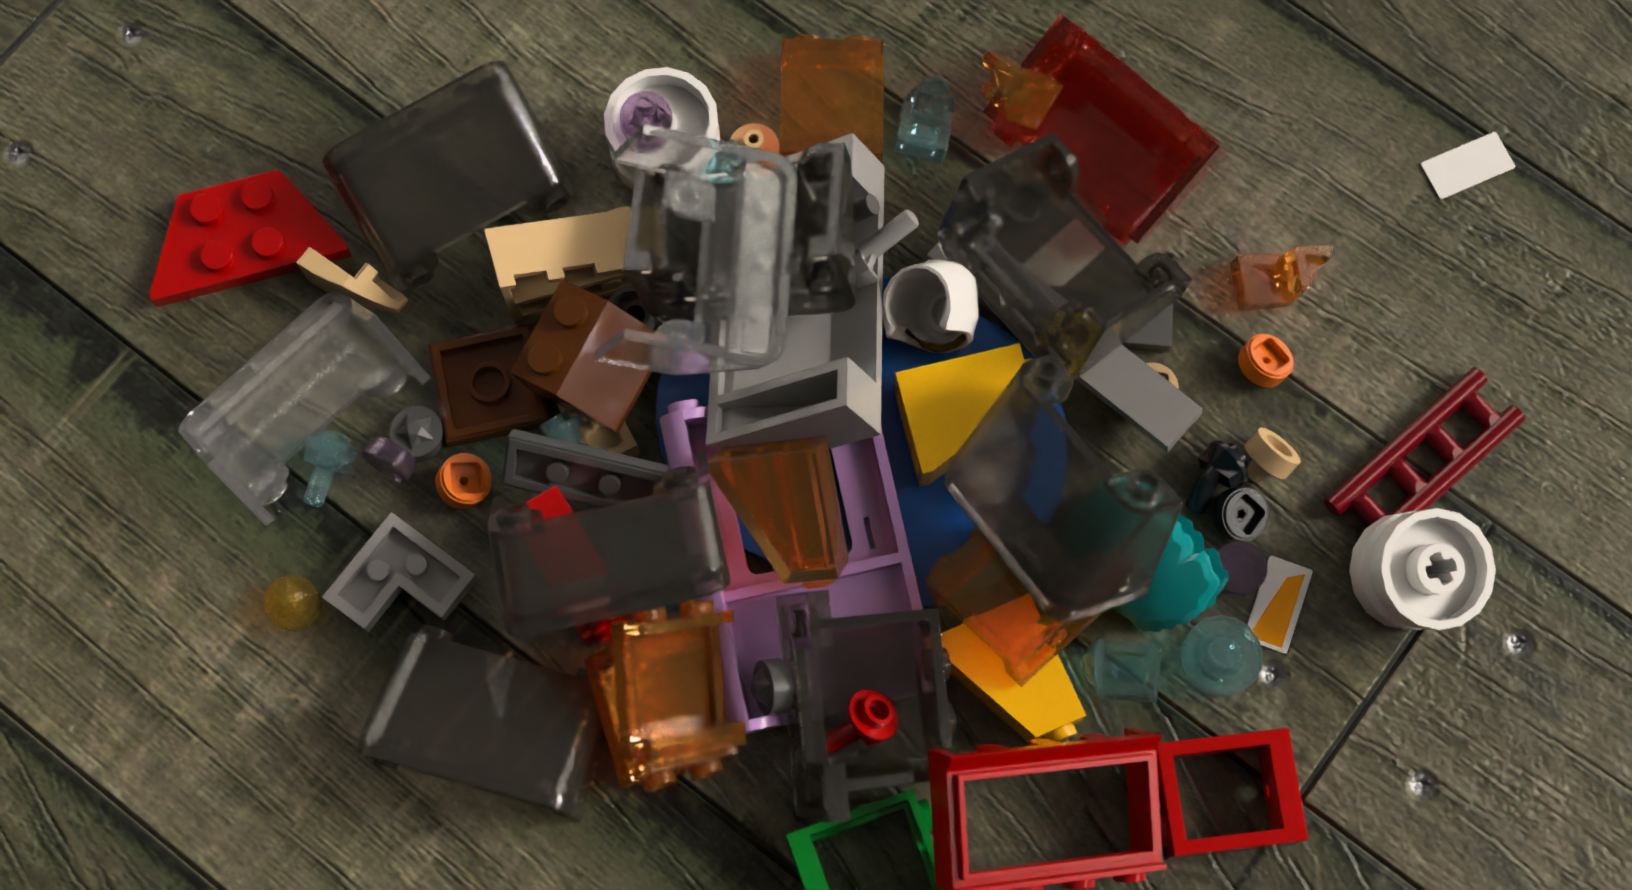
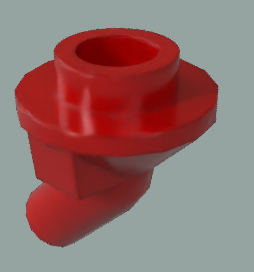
M861 690L855 693L848 702L847 715L849 720L821 733V736L830 753L860 739L863 740L866 746L880 744L889 739L897 730L898 716L896 709L883 694L874 690Z

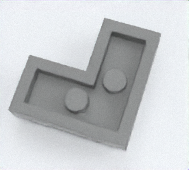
M391 512L322 597L369 633L402 590L445 621L478 578L473 572Z

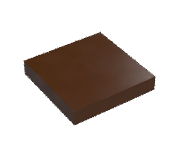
M531 323L428 344L448 447L506 436L513 429L529 431L552 426L547 399L528 390L510 373L533 332Z

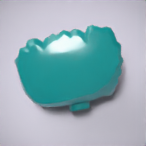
M1138 479L1128 482L1125 480H1115L1113 482L1104 480L1073 514L1066 535L1070 554L1082 574L1090 582L1085 587L1088 595L1105 612L1113 607L1116 612L1128 618L1137 630L1141 632L1152 631L1159 633L1163 629L1172 630L1177 625L1188 624L1191 619L1198 618L1202 611L1215 604L1216 596L1224 589L1229 579L1228 572L1222 567L1220 554L1215 548L1204 549L1202 533L1194 530L1192 520L1180 515L1179 508L1172 507L1169 503H1162L1163 494L1155 484H1143Z

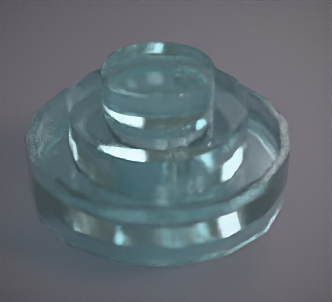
M1218 615L1203 619L1188 631L1181 644L1180 663L1185 677L1194 688L1209 696L1224 698L1239 694L1256 680L1262 669L1263 651L1259 638L1247 624L1235 617Z

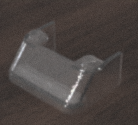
M643 123L615 151L614 162L665 173L664 198L668 207L681 218L702 222L694 322L680 319L670 320L659 326L654 333L625 328L596 350L595 361L671 375L731 372L764 368L782 355L786 344L797 192L795 170L786 158L774 152Z
M335 290L315 301L184 418L178 432L214 474L268 526L275 518L263 505L273 503L287 489L288 483L286 479L289 475V469L285 463L363 393L368 397H376L378 395L388 397L404 385L407 380L406 374L422 385L431 377L374 313L339 290Z

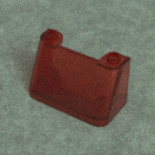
M1063 14L1056 19L982 111L993 121L988 129L996 137L1010 147L1018 141L1031 148L1103 210L1102 213L1108 218L1103 227L1126 246L1131 240L1136 244H1142L1229 151L1215 137L1094 36Z

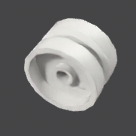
M669 67L645 69L626 78L611 94L604 112L605 135L610 148L612 164L622 183L640 196L657 201L677 200L701 190L715 175L722 155L716 103L706 85L690 73Z
M1434 508L1383 516L1365 528L1353 547L1349 572L1354 594L1366 613L1383 625L1403 630H1443L1462 626L1481 612L1492 594L1496 568L1491 546L1476 524L1460 513Z

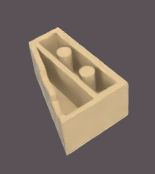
M619 207L602 213L484 229L499 287L514 322L543 314L562 279L602 298L611 296L615 291L625 286L644 287L663 281L660 261L644 207Z

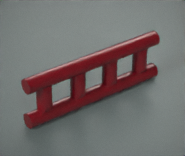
M1473 367L1324 500V504L1335 516H1340L1346 509L1351 507L1370 526L1381 517L1388 516V514L1366 491L1388 473L1409 495L1389 515L1426 510L1525 421V416L1514 405L1508 406L1499 415L1477 393L1488 380L1480 369ZM1460 407L1483 428L1463 448L1441 426ZM1423 440L1447 462L1427 481L1403 459Z

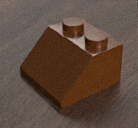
M562 279L510 373L528 390L618 434L663 353L668 340L610 301Z

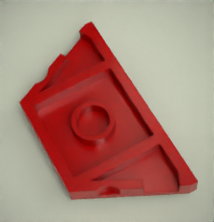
M279 169L177 196L150 290V298L156 307H161L299 271L301 269L296 262L308 247H311L331 262L352 257L351 251L340 235Z

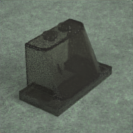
M829 590L775 596L781 659L790 670L794 689L793 703L789 711L786 712L795 816L826 823L849 821L848 791L930 781L928 749L940 748L953 753L951 736H954L956 732L955 711L947 699L946 680L950 677L951 663L948 651L945 647H942L939 608L831 618ZM861 690H874L890 700L897 712L898 726L895 733L889 739L871 746H866L863 740L860 739L833 753L828 751L825 731L849 720L847 706L855 693Z

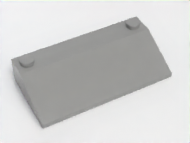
M853 133L722 179L706 446L711 450L835 448L881 435L883 254L876 259L873 266V271L879 277V280L870 285L851 290H844L833 279L835 275L827 267H819L812 264L805 265L800 270L822 271L825 285L796 296L786 295L784 288L785 279L781 275L732 270L728 264L729 254L733 249L750 251L745 240L737 208L739 192L791 189L782 171L798 162L802 163L819 198L824 197L837 203L839 206L868 194H872L877 198L880 206L878 214L849 225L848 234L856 242H864L884 226L885 166ZM792 192V197L797 215V211L800 208V205L798 204ZM788 241L785 250H778L776 242L758 243V252L785 254L794 248L795 241ZM833 249L825 252L827 258H829Z

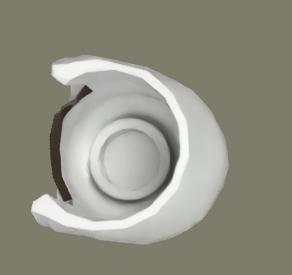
M927 260L923 263L901 269L890 279L884 291L882 312L883 325L888 339L898 340L935 353H950L964 348L973 341L974 331L979 318L978 288L975 276L963 265L945 260Z

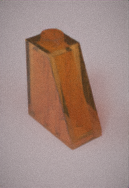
M827 435L721 447L707 462L709 474L783 583L802 582V586L805 588H820L830 585L835 579H838L849 559Z

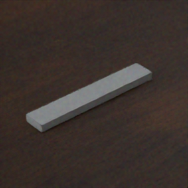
M962 218L927 254L928 260L951 261L961 264L968 269L976 278L979 303L1014 331L1019 332V335L1164 451L1168 452L1202 414V407Z

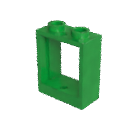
M912 788L786 834V840L803 889L829 890L813 844L902 812L930 889L943 890L935 885L933 841L930 836V832H932V815L927 798L917 801Z

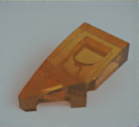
M986 51L983 56V65L990 70V80L988 84L983 86V97L997 107V113L1005 119L1038 129L1064 85L1050 75L1022 67L1010 57Z
M1334 245L1294 246L1285 254L1238 255L1229 263L1238 311L1290 306L1297 297L1308 290L1322 266L1335 253Z

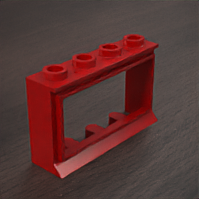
M1125 728L1124 736L1117 737L1100 733H1086L1079 735V741L1058 742L1051 739L1028 740V746L1007 748L997 744H982L976 746V752L957 754L940 748L928 749L935 885L943 890H1043V885L1061 883V887L1066 889H1087L1095 886V879L1112 877V880L1116 882L1132 883L1146 880V872L1166 870L1167 864L1163 863L1156 753L1162 734L1137 728ZM1126 763L1131 851L969 871L964 781Z

